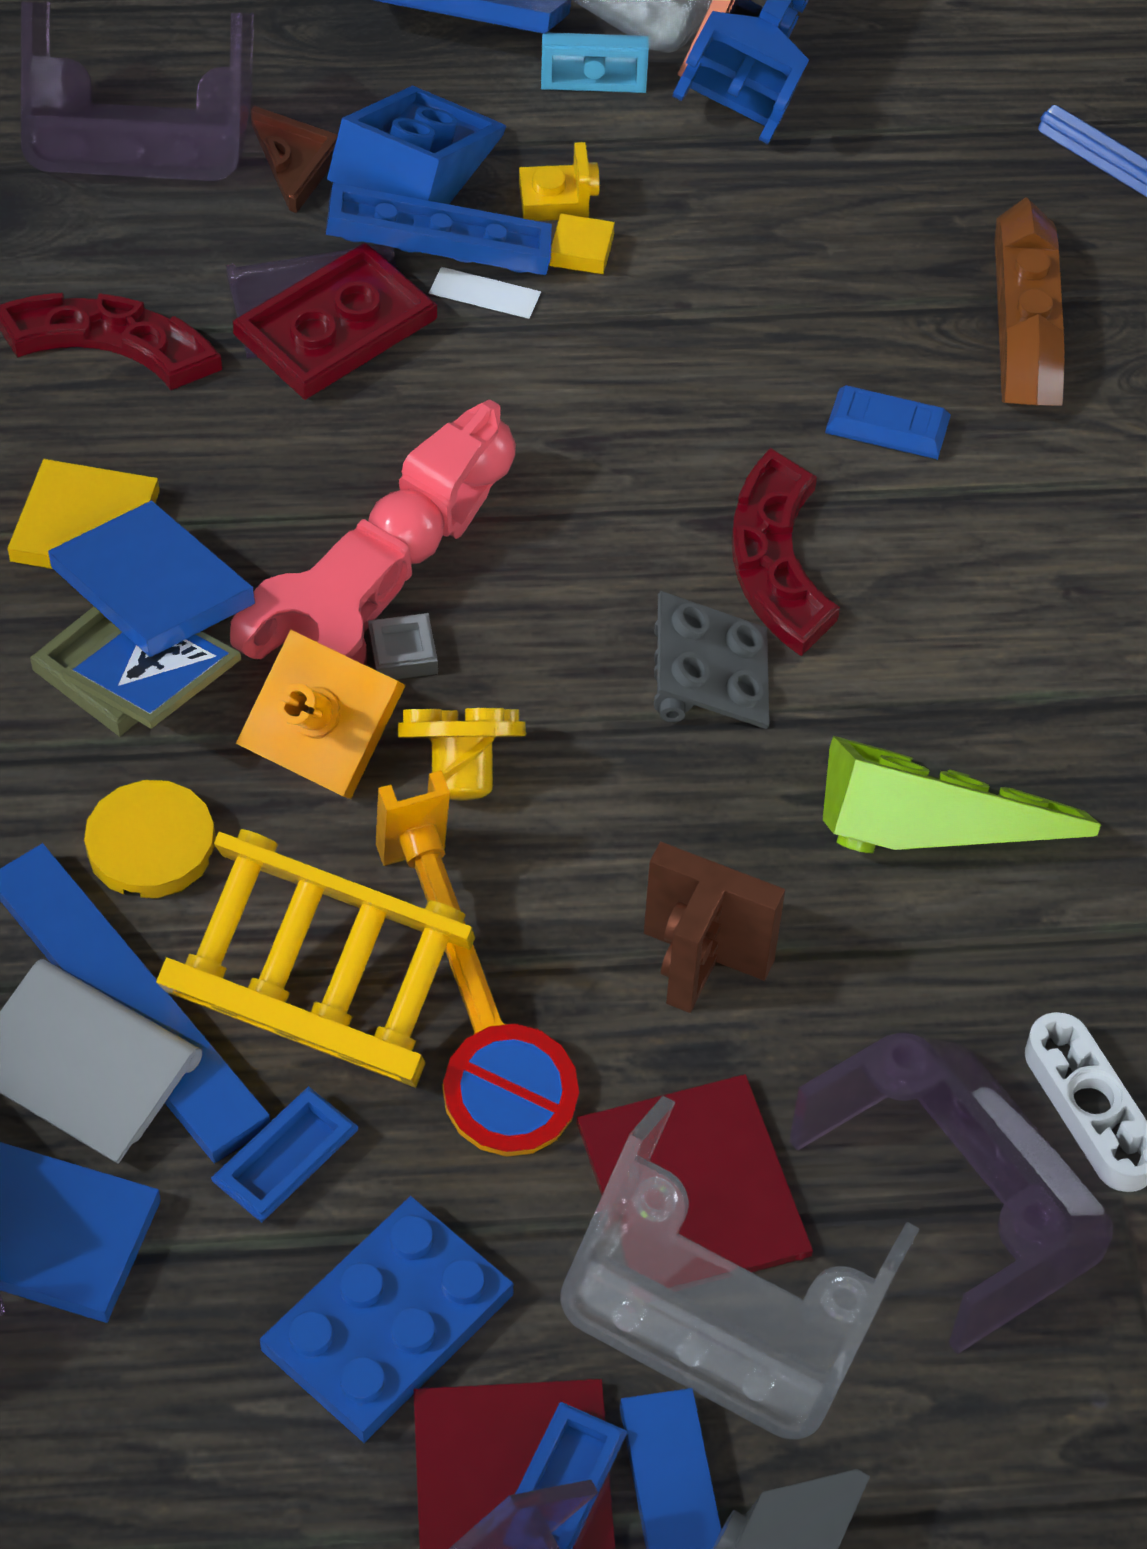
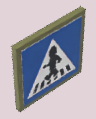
M118 629L61 672L63 679L152 729L239 662L241 654L239 651L201 631L149 657Z

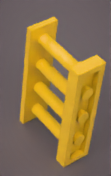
M241 829L236 838L219 831L214 845L223 857L235 861L197 954H189L185 964L166 957L156 983L169 994L416 1088L426 1062L421 1054L412 1051L416 1041L410 1037L447 943L450 942L471 950L475 936L472 927L463 924L466 914L449 905L433 900H428L424 909L275 853L278 844L258 833ZM262 871L297 884V887L259 979L252 978L248 988L223 979L227 969L221 965L259 872ZM322 895H326L360 909L322 1003L314 1002L312 1010L309 1012L286 1003L290 993L284 990L320 899ZM386 918L423 933L386 1026H378L375 1035L372 1036L349 1027L353 1017L347 1014Z

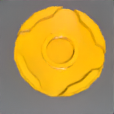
M141 780L118 787L98 802L87 819L84 843L93 873L109 889L124 894V890L140 893V898H160L184 890L203 875L209 865V857L213 852L216 836L214 823L207 805L191 789L170 781Z

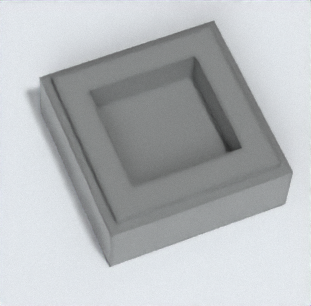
M429 613L368 621V634L376 671L395 680L438 674V660Z

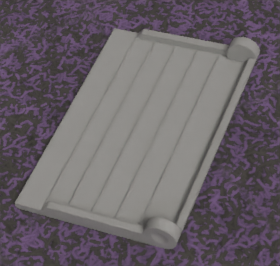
M44 959L38 960L32 966L0 1011V1094L117 1164L120 1163L131 1145L139 1141L186 1072L190 1073L195 1070L202 1058V1050Z

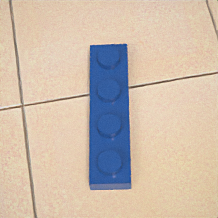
M333 183L325 235L341 237L351 242H368L395 247L405 252H422L449 257L464 263L476 262L503 267L518 273L530 272L546 275L551 259L552 224L343 184Z

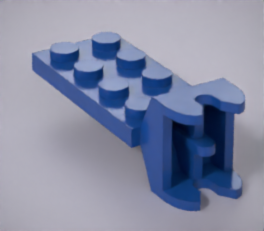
M767 0L759 17L712 11L686 60L688 65L672 97L683 101L689 89H692L764 125L765 127L758 140L768 145L785 114L809 62V59L789 39L799 19L798 11L803 13L809 0Z

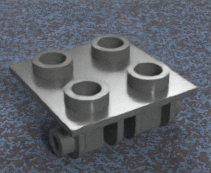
M660 591L658 593V620L654 626L655 635L658 637V649L654 654V662L656 664L654 677L657 681L654 708L660 713V717L667 722H678L684 719L685 713L693 705L767 729L769 727L767 627Z

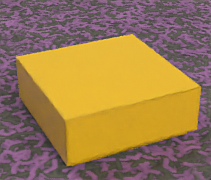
M560 213L551 245L549 266L604 275L614 237L615 222Z

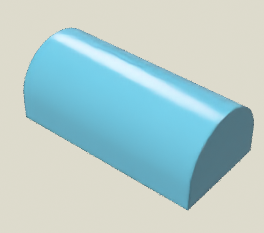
M547 32L542 35L541 89L646 93L649 36Z

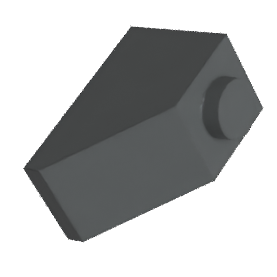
M854 1469L764 1491L745 1516L736 1510L732 1511L713 1549H838L870 1476L859 1469Z

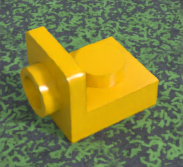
M585 142L574 143L573 165L519 167V188L523 219L534 221L559 220L560 213L589 218L590 196L599 195V168L597 162H588Z

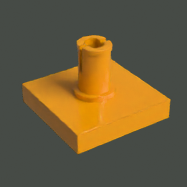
M290 629L236 744L343 797L351 799L406 685Z

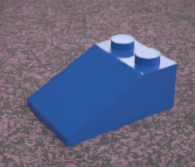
M410 86L342 118L327 180L337 184L450 204L502 138L506 125L418 87Z

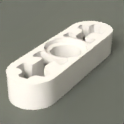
M1060 1012L1041 1016L1034 1022L1025 1048L1027 1064L1099 1178L1106 1185L1118 1191L1134 1192L1147 1186V1120L1088 1029L1079 1019ZM1051 1038L1058 1046L1067 1043L1070 1045L1067 1060L1058 1048L1048 1051L1045 1049L1047 1039ZM1068 1067H1070L1073 1072L1065 1079ZM1084 1088L1099 1090L1108 1098L1111 1108L1101 1114L1085 1112L1076 1104L1074 1093ZM1118 1123H1120L1118 1132L1115 1136L1112 1129ZM1118 1145L1127 1154L1138 1152L1141 1155L1137 1166H1134L1128 1158L1119 1161L1115 1159L1114 1156Z

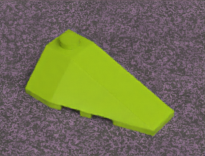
M836 736L832 738L829 749L823 821L833 834L838 835L836 842L846 848L863 853H874L876 845L894 850L1094 837L1098 835L1101 824L1084 810L1008 787H1001L998 795L988 793L990 787L988 784L969 777L970 775L951 769L948 772L941 771L939 778L928 776L929 769L913 763L912 757Z

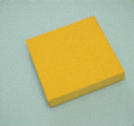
M43 459L7 548L10 562L53 569L50 563L49 550L151 500L156 503L160 492L158 478Z

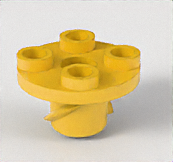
M467 708L465 709V721H458V711L406 709L403 710V723H398V738H428L431 741L432 773L442 770L450 791V800L459 801L482 798L492 791V742L496 737L526 736V722L519 721L518 709Z

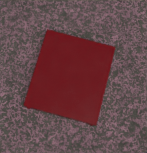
M746 1074L577 1117V1125L638 1303L652 1301L663 1296L812 1257V1246Z
M588 1378L571 1381L414 1389L420 1549H531L498 1534L497 1530L559 1403L563 1402L605 1421L602 1379ZM609 1473L573 1549H615Z

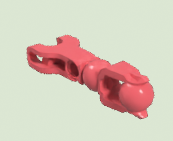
M489 399L467 410L458 419L444 425L410 452L403 463L402 477L399 479L400 490L390 492L377 501L370 513L369 520L362 519L357 524L356 529L345 534L313 568L302 573H285L265 579L253 592L255 604L234 615L230 627L231 646L252 659H263L285 642L291 629L359 663L367 665V646L364 633L368 629V621L375 620L399 593L405 581L412 576L411 564L421 563L433 555L441 542L442 536L448 537L450 535L455 539L462 536L486 500L490 488L496 481L508 473L515 458L516 443L510 428L500 419V405Z

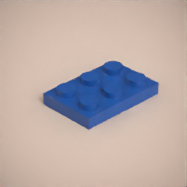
M410 1196L260 1338L261 1351L358 1439L365 1443L414 1394V1389H419L513 1296L514 1283Z

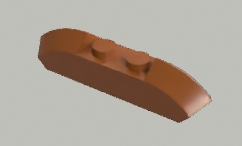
M1025 197L996 218L995 254L1002 402L1062 406L1064 387V326L1058 236L1054 222Z

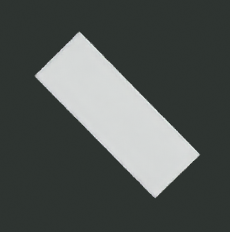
M441 267L428 294L529 319L541 291Z

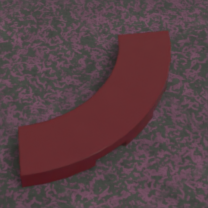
M51 293L0 304V331L17 358L30 353L55 348L81 347L106 350L123 355L144 365L163 380L170 390L222 370L220 354L196 329L176 316H172L169 319L145 309L144 302L102 293L98 294L97 299H64L63 293Z
M770 448L751 470L739 493L732 532L733 562L740 586L754 612L781 642L802 656L838 621L840 607L817 589L808 578L793 551L792 530L794 522L805 501L815 491L817 477Z

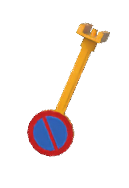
M442 770L429 773L428 793L398 802L391 784L378 788L376 847L383 866L407 860L408 866L416 869L427 902L428 900L437 901L461 911L442 861L445 855L444 849L450 791ZM448 942L445 952L475 1033L466 1038L450 1057L443 1081L446 1113L458 1133L480 1150L506 1157L533 1154L555 1142L572 1122L579 1096L576 1068L562 1045L543 1031L519 1024H504L500 1019L474 945H472L471 950Z

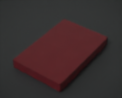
M364 242L233 320V334L296 393L306 400L436 320L437 304L370 245Z

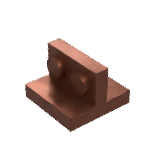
M660 841L649 863L644 934L670 944L661 967V975L669 977L666 1004L691 1013L716 962L765 981L775 960L785 889Z

